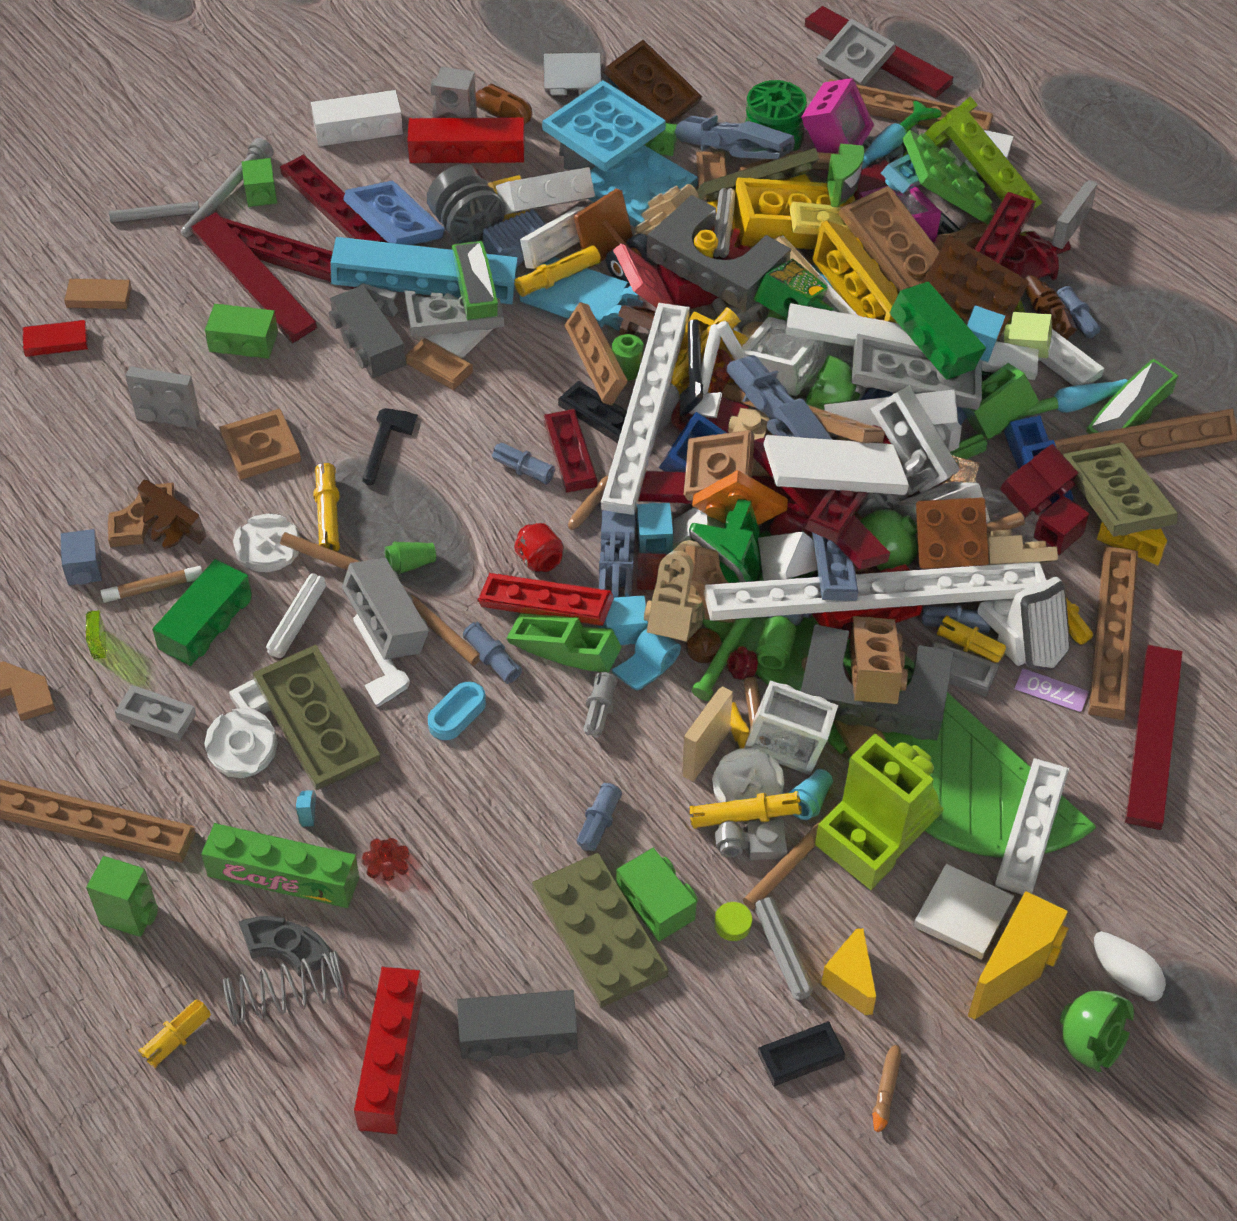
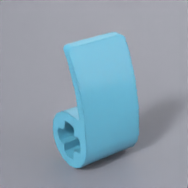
M646 628L636 641L635 654L624 663L613 668L612 673L631 688L638 691L653 682L676 661L681 651V645L672 638L647 633Z

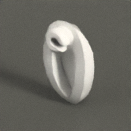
M1102 931L1096 933L1094 947L1107 975L1117 985L1132 994L1144 997L1148 1001L1159 1000L1163 996L1166 982L1163 972L1155 959L1144 950L1119 937Z

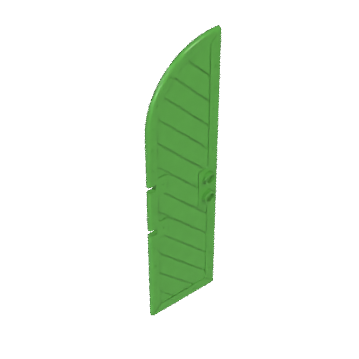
M767 530L761 533V538L771 536ZM812 571L789 579L812 578L814 572ZM812 615L810 619L804 617L801 624L795 626L797 632L791 657L783 668L769 669L758 662L755 674L767 685H769L771 680L779 684H787L795 690L801 691L805 673L801 666L802 659L808 657L814 625H819ZM768 616L752 618L735 650L740 646H745L748 650L756 653L762 625L768 619ZM704 617L702 622L704 626L719 635L722 643L734 624L704 619ZM848 639L843 665L852 679L849 652L850 639ZM905 655L904 669H907L908 686L912 679L914 662ZM947 692L942 725L937 741L931 739L921 740L914 738L912 735L897 732H882V734L893 748L898 743L904 742L910 746H919L931 756L934 771L930 776L934 779L933 787L938 795L939 804L944 809L925 832L963 851L1003 858L1031 767ZM833 723L827 742L840 754H843L848 748ZM1061 796L1044 854L1067 847L1096 829L1094 823L1063 796Z

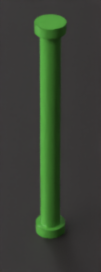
M763 574L761 575L759 581H764ZM739 618L735 620L701 681L696 682L691 690L697 698L704 701L710 700L713 695L712 688L752 618Z

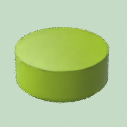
M739 902L724 903L715 913V930L725 940H742L751 931L752 914L745 905Z

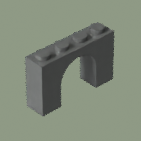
M691 195L647 234V257L653 262L673 271L678 276L696 284L703 290L721 298L728 304L746 312L757 302L754 300V297L766 273L790 260L791 248L765 235L746 254L736 259L717 260L703 255L696 249L694 238L702 230L714 231L716 207Z
M814 625L801 692L822 697L828 702L838 705L834 720L841 721L844 724L874 727L886 733L897 732L912 735L914 738L921 740L931 739L937 741L943 720L953 651L919 645L911 682L905 691L899 692L898 704L854 701L853 685L847 679L843 668L849 631Z

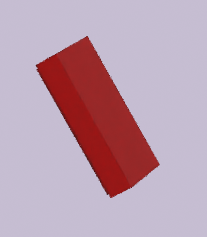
M85 320L23 327V351L25 357L88 350Z

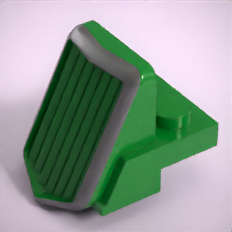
M738 499L734 510L729 511L727 515L726 529L700 523H692L690 525V540L699 543L703 548L717 550L719 553L720 568L728 583L759 581L762 565L758 552V538H761L751 501Z

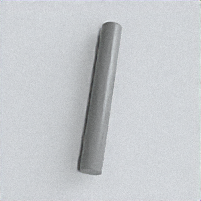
M195 201L109 211L111 223L195 214L200 208L199 202Z

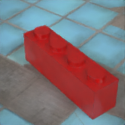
M524 117L409 118L407 140L409 163H524Z
M381 967L354 1107L359 1131L398 1134L423 994L420 970Z

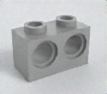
M441 67L437 78H433L431 82V95L435 96L432 110L433 118H477L475 72Z

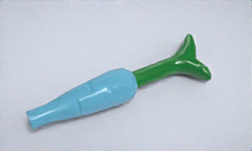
M913 101V113L900 124L893 123L886 127L871 143L864 153L862 169L901 146L903 143L902 138L919 122L940 118L942 116L941 110L926 108L922 103Z

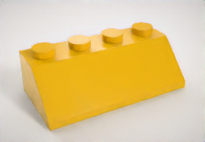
M737 177L734 226L740 230L738 235L740 245L753 247L765 235L773 239L784 235L795 248L815 249L818 235L793 233L790 206L793 202L831 205L827 183ZM854 196L850 197L845 203H843L840 206H845L854 202Z
M827 220L822 222L812 259L835 291L858 316L897 323L889 313L898 296L895 285L886 279L880 271L878 263L870 258L863 249L861 241L854 237L847 227Z

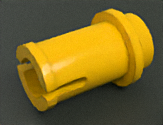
M702 230L695 236L694 245L700 253L713 258L714 250L719 243L718 238L713 231Z

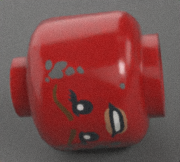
M535 523L528 524L520 529L515 540L514 550L528 569L533 572H549L556 568L562 560L563 543L548 525Z

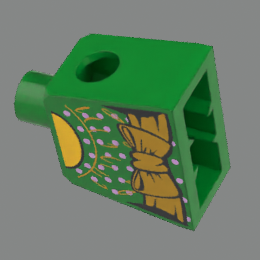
M793 258L766 273L754 297L755 301L786 319L788 318L790 303L834 311V308L822 301L828 290L827 285Z

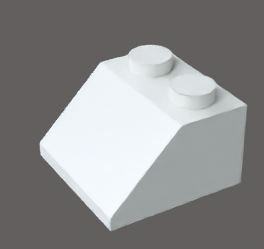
M600 53L544 54L545 91H550L551 96H565L568 90H578V95H581L582 90L588 91L601 82Z

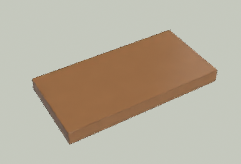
M889 186L840 208L839 216L854 236L861 241L863 248L869 256L878 263L881 272L887 280L895 285L898 294L900 290L923 282L940 251Z

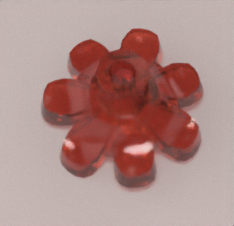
M377 838L373 839L369 845L371 851L363 853L361 862L363 865H369L366 873L370 878H377L381 872L383 880L391 881L395 878L394 871L404 875L409 870L408 864L404 861V859L410 857L409 850L406 846H398V842L394 838L382 841Z

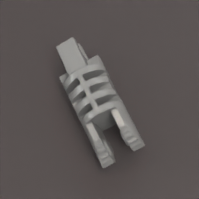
M918 454L902 465L909 484L906 495L869 493L857 512L864 518L876 510L891 509L893 505H897L909 495L933 481L938 474L933 468L929 467L910 478L911 475L924 466L925 459L921 454Z

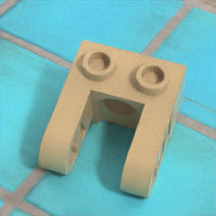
M692 540L684 541L661 560L652 601L649 600L647 602L644 612V621H648L647 633L688 641L702 626L704 617L702 599L696 588L691 585L694 564L692 558L685 553L686 546L702 547L699 543Z

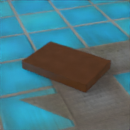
M641 40L607 65L603 72L627 96L660 116L669 124L675 122L697 105L702 98V95L644 40Z

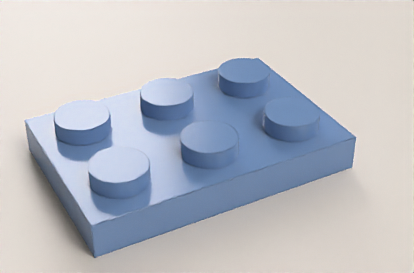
M393 180L345 190L344 201L388 243L414 245L443 237L444 227Z

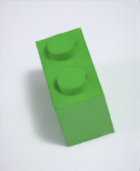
M214 303L205 328L209 352L269 359L278 334L275 310Z
M1007 363L982 382V400L978 410L966 407L962 408L972 428L989 440L1001 433L1011 421L1026 414L1039 400L1025 373Z
M654 847L616 869L617 885L629 905L658 942L695 920L698 899L694 890L687 883L682 884L676 876V871L671 861L667 857L662 858Z
M103 856L86 886L99 923L141 937L146 926L154 922L158 912V905L156 904L145 868Z

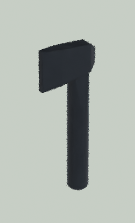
M695 319L688 322L690 386L680 394V417H684L691 412L703 399L700 322Z
M389 408L379 411L377 416L379 429L362 478L364 484L373 485L375 483L391 430L412 435L418 414Z

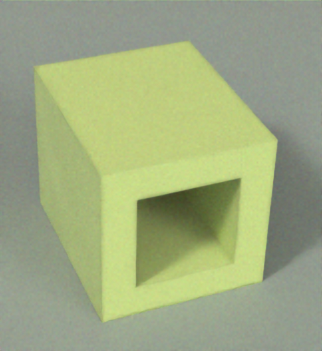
M1013 312L1011 324H1006L1004 343L1039 349L1038 358H1048L1052 337L1051 314Z

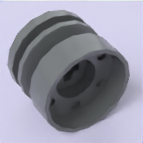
M460 164L446 169L431 183L427 192V204L438 221L442 223L453 241L459 244L483 242L484 228L488 229L490 226H494L495 223L499 224L504 219L505 206L493 188L488 185L478 169L471 165Z

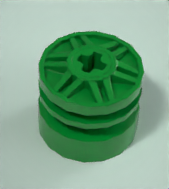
M781 80L765 81L750 89L746 99L747 118L745 122H754L793 135L795 141L793 151H797L804 140L805 127L801 116L807 108L806 94L800 87L791 82Z

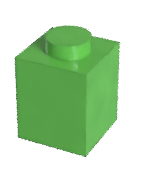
M271 158L241 161L248 207L277 204Z

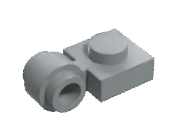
M770 820L768 822L747 821L746 832L740 827L739 823L726 821L721 823L715 832L716 848L724 857H737L742 854L743 849H748L749 860L783 859L787 854L783 820Z

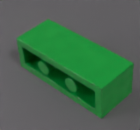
M930 282L900 290L889 313L942 376L948 380L974 370L986 347Z
M214 559L153 627L152 630L158 650L192 666L199 656H203L208 651L211 642L218 634L228 628L231 619L238 611L244 609L249 604L252 592L248 575Z

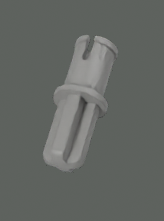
M602 672L601 675L598 673L595 676L593 691L586 700V707L589 709L583 729L586 735L600 737L604 730L607 714L611 713L614 708L612 697L617 685V679L613 674Z

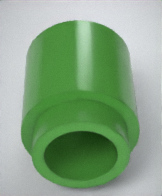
M620 335L614 339L612 351L624 375L630 381L637 378L643 358V342L635 335Z
M774 616L763 622L756 654L758 655V662L766 668L781 669L790 660L797 629L788 618Z

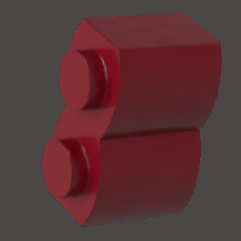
M1051 444L1008 477L999 489L1025 518L1033 512L1039 516L1052 505L1049 499L1056 494L1062 497L1075 487L1076 484L1073 480L1079 472L1054 444Z

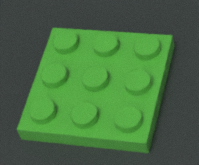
M909 130L902 139L920 184L988 225L995 214L990 205L992 201L984 191L985 185L977 175L978 171L969 161L965 160L962 162L958 160L955 154L948 148L943 147L941 149L937 147L927 135L923 133L918 135Z

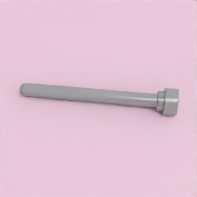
M256 138L248 147L247 158L244 161L271 158L274 150L266 140ZM242 163L182 227V236L190 237L193 234L191 227L210 216L243 180Z

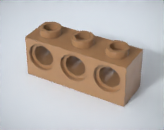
M853 616L849 652L854 701L898 704L900 690H906L908 672L907 669H904L905 651H901L902 633H897L895 619Z

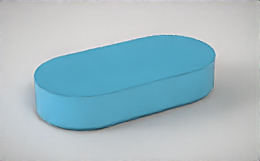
M463 682L455 686L428 715V728L431 735L440 740L456 738L484 710L486 694L483 687L475 682Z

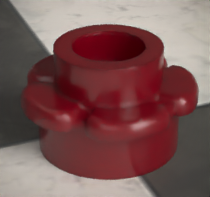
M740 646L729 655L727 668L733 678L744 680L745 678L753 677L757 671L758 659L754 651L748 650L745 646Z

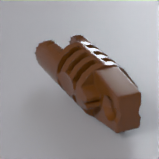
M1033 275L1025 277L1029 281L1025 291L1036 313L1051 314L1052 329L1066 340L1069 339L1077 331V328L1061 298L1046 282L1039 281L1038 277Z

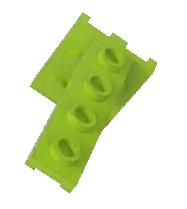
M971 96L960 106L947 113L940 121L935 122L924 133L939 148L951 139L1001 201H1003L1007 192H1011L1036 201L1034 209L1043 203L970 114L978 105ZM907 151L903 154V157L908 155Z

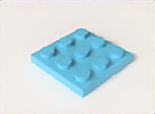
M602 80L543 120L542 127L543 131L606 172L663 132L666 128V120Z
M643 145L606 172L597 166L591 169L590 173L595 197L588 199L596 202L616 188L622 190L630 225L636 227L645 221L641 214L650 208L648 202L660 193L664 194L676 185L679 189L687 184H691L695 188L698 186V177Z

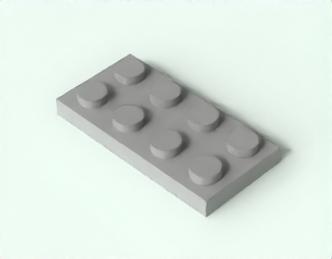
M857 334L854 342L852 384L893 393L909 385L914 394L955 389L958 407L978 410L982 400V360H979L974 370L946 380L918 346Z

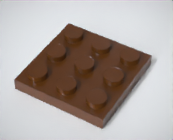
M950 235L922 282L929 281L966 325L975 306L1004 315L1005 318L997 341L1029 283L1028 280Z

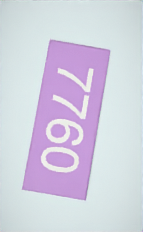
M1024 668L1014 688L1015 690L1078 712L1082 711L1089 693L1087 690Z

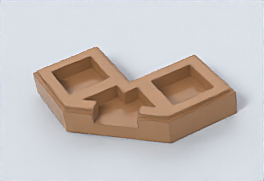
M4 661L0 662V698L13 695L21 721L56 711L48 683L44 676Z

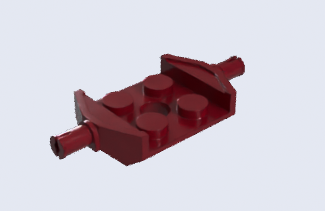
M1024 231L1018 236L1002 266L1024 279L1028 275L1036 276L1038 279L1049 275L1054 281L1057 279L1059 271V258L1057 255L1070 251L1071 244L1068 241L1064 248L1060 249L1054 247L1050 241H1045L1035 231Z

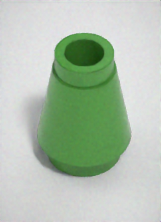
M393 542L392 545L385 547V558L393 571H396L397 574H402L436 562V550L432 542Z

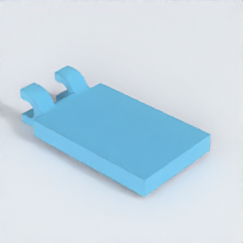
M553 257L543 264L549 265L560 259ZM588 268L555 282L554 286L548 289L542 288L525 297L520 296V302L568 319L580 302L588 304L601 329L606 324L617 331L620 330L623 318L618 316L621 306H643V301L638 300L640 296L633 291L631 286L628 287V282Z

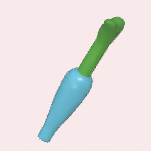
M1123 379L1115 382L1091 383L1061 388L1053 397L1039 400L1026 414L1018 417L1016 420L1055 409L1062 413H1069L1085 408L1115 395L1128 380Z

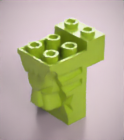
M874 734L850 757L843 799L818 824L815 845L870 890L892 870L896 859L943 812L944 808L939 804L938 795L933 787L934 779L930 776L934 771L931 756L919 746H910L904 742L898 743L893 748L877 734Z

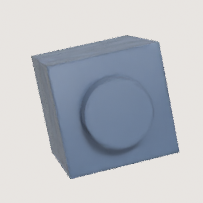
M95 529L61 533V562L68 585L102 581L101 550Z

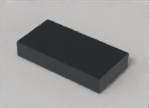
M829 1021L758 1047V1055L773 1087L845 1060L846 1055Z

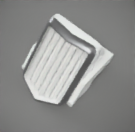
M1053 577L1020 591L1013 599L986 600L979 605L977 613L999 634L997 641L1006 646L1005 654L1017 666L1025 663L1030 668L1053 670L1068 652L1070 637L1066 589L1064 583L1058 577Z

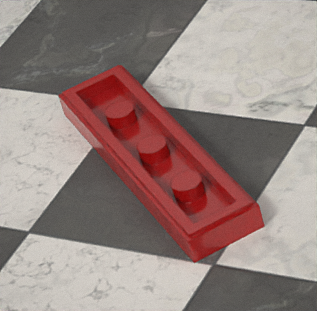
M489 573L477 601L481 607L524 614L578 617L582 623L603 626L614 596L609 590Z

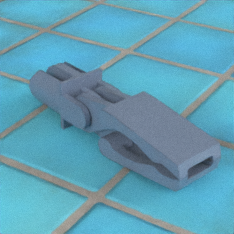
M714 115L711 118L690 116L681 121L675 129L676 137L681 142L700 145L701 151L711 146L716 149L722 148L729 151L731 156L739 158L780 159L793 151L795 145L793 135L750 121L744 123L718 122V115Z
M755 355L732 361L727 365L729 376L746 394L743 402L751 401L757 409L767 415L770 419L767 422V428L773 435L832 440L803 399L794 400L788 395L786 388L776 378L779 373L778 370L769 372Z
M636 509L634 515L602 510L598 589L606 590V585L611 586L614 598L619 597V587L625 586V597L632 596Z

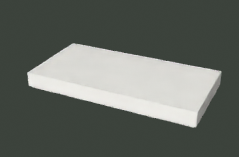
M766 435L764 448L776 486L906 495L909 484L893 444L860 443L855 441Z

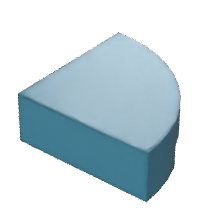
M315 790L301 791L299 797H297L296 810L301 827L314 826Z

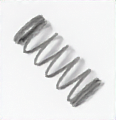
M335 950L330 952V959L325 953L321 956L323 997L309 963L304 958L301 960L303 1004L291 974L284 963L280 967L282 1008L266 970L262 968L260 970L262 1015L245 975L241 974L239 977L241 1020L231 978H224L223 987L232 1025L236 1026L237 1024L239 1026L245 1021L243 982L254 1010L261 1020L265 1018L266 1014L264 977L278 1011L282 1015L286 1012L284 970L295 998L302 1009H305L307 1003L305 966L319 1000L325 1004L327 1001L325 960L336 984L339 998L341 1000L343 998L346 999L347 994L337 952Z

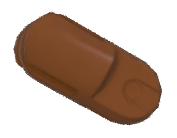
M492 83L476 92L477 108L497 118L524 117V125L532 118V107L525 99Z

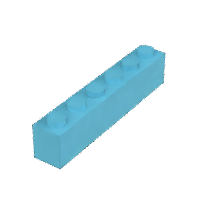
M336 237L331 258V284L359 287L362 283L380 289L384 288L396 292H405L404 290L415 291V294L422 295L442 293L443 297L449 293L458 299L461 297L452 250ZM486 254L496 297L500 298L502 304L512 305L518 257Z

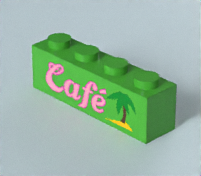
M214 823L201 853L208 877L344 908L349 907L359 880L355 854Z

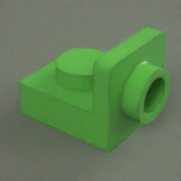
M666 123L665 130L645 143V146L660 155L673 156L677 143L675 134L677 124Z

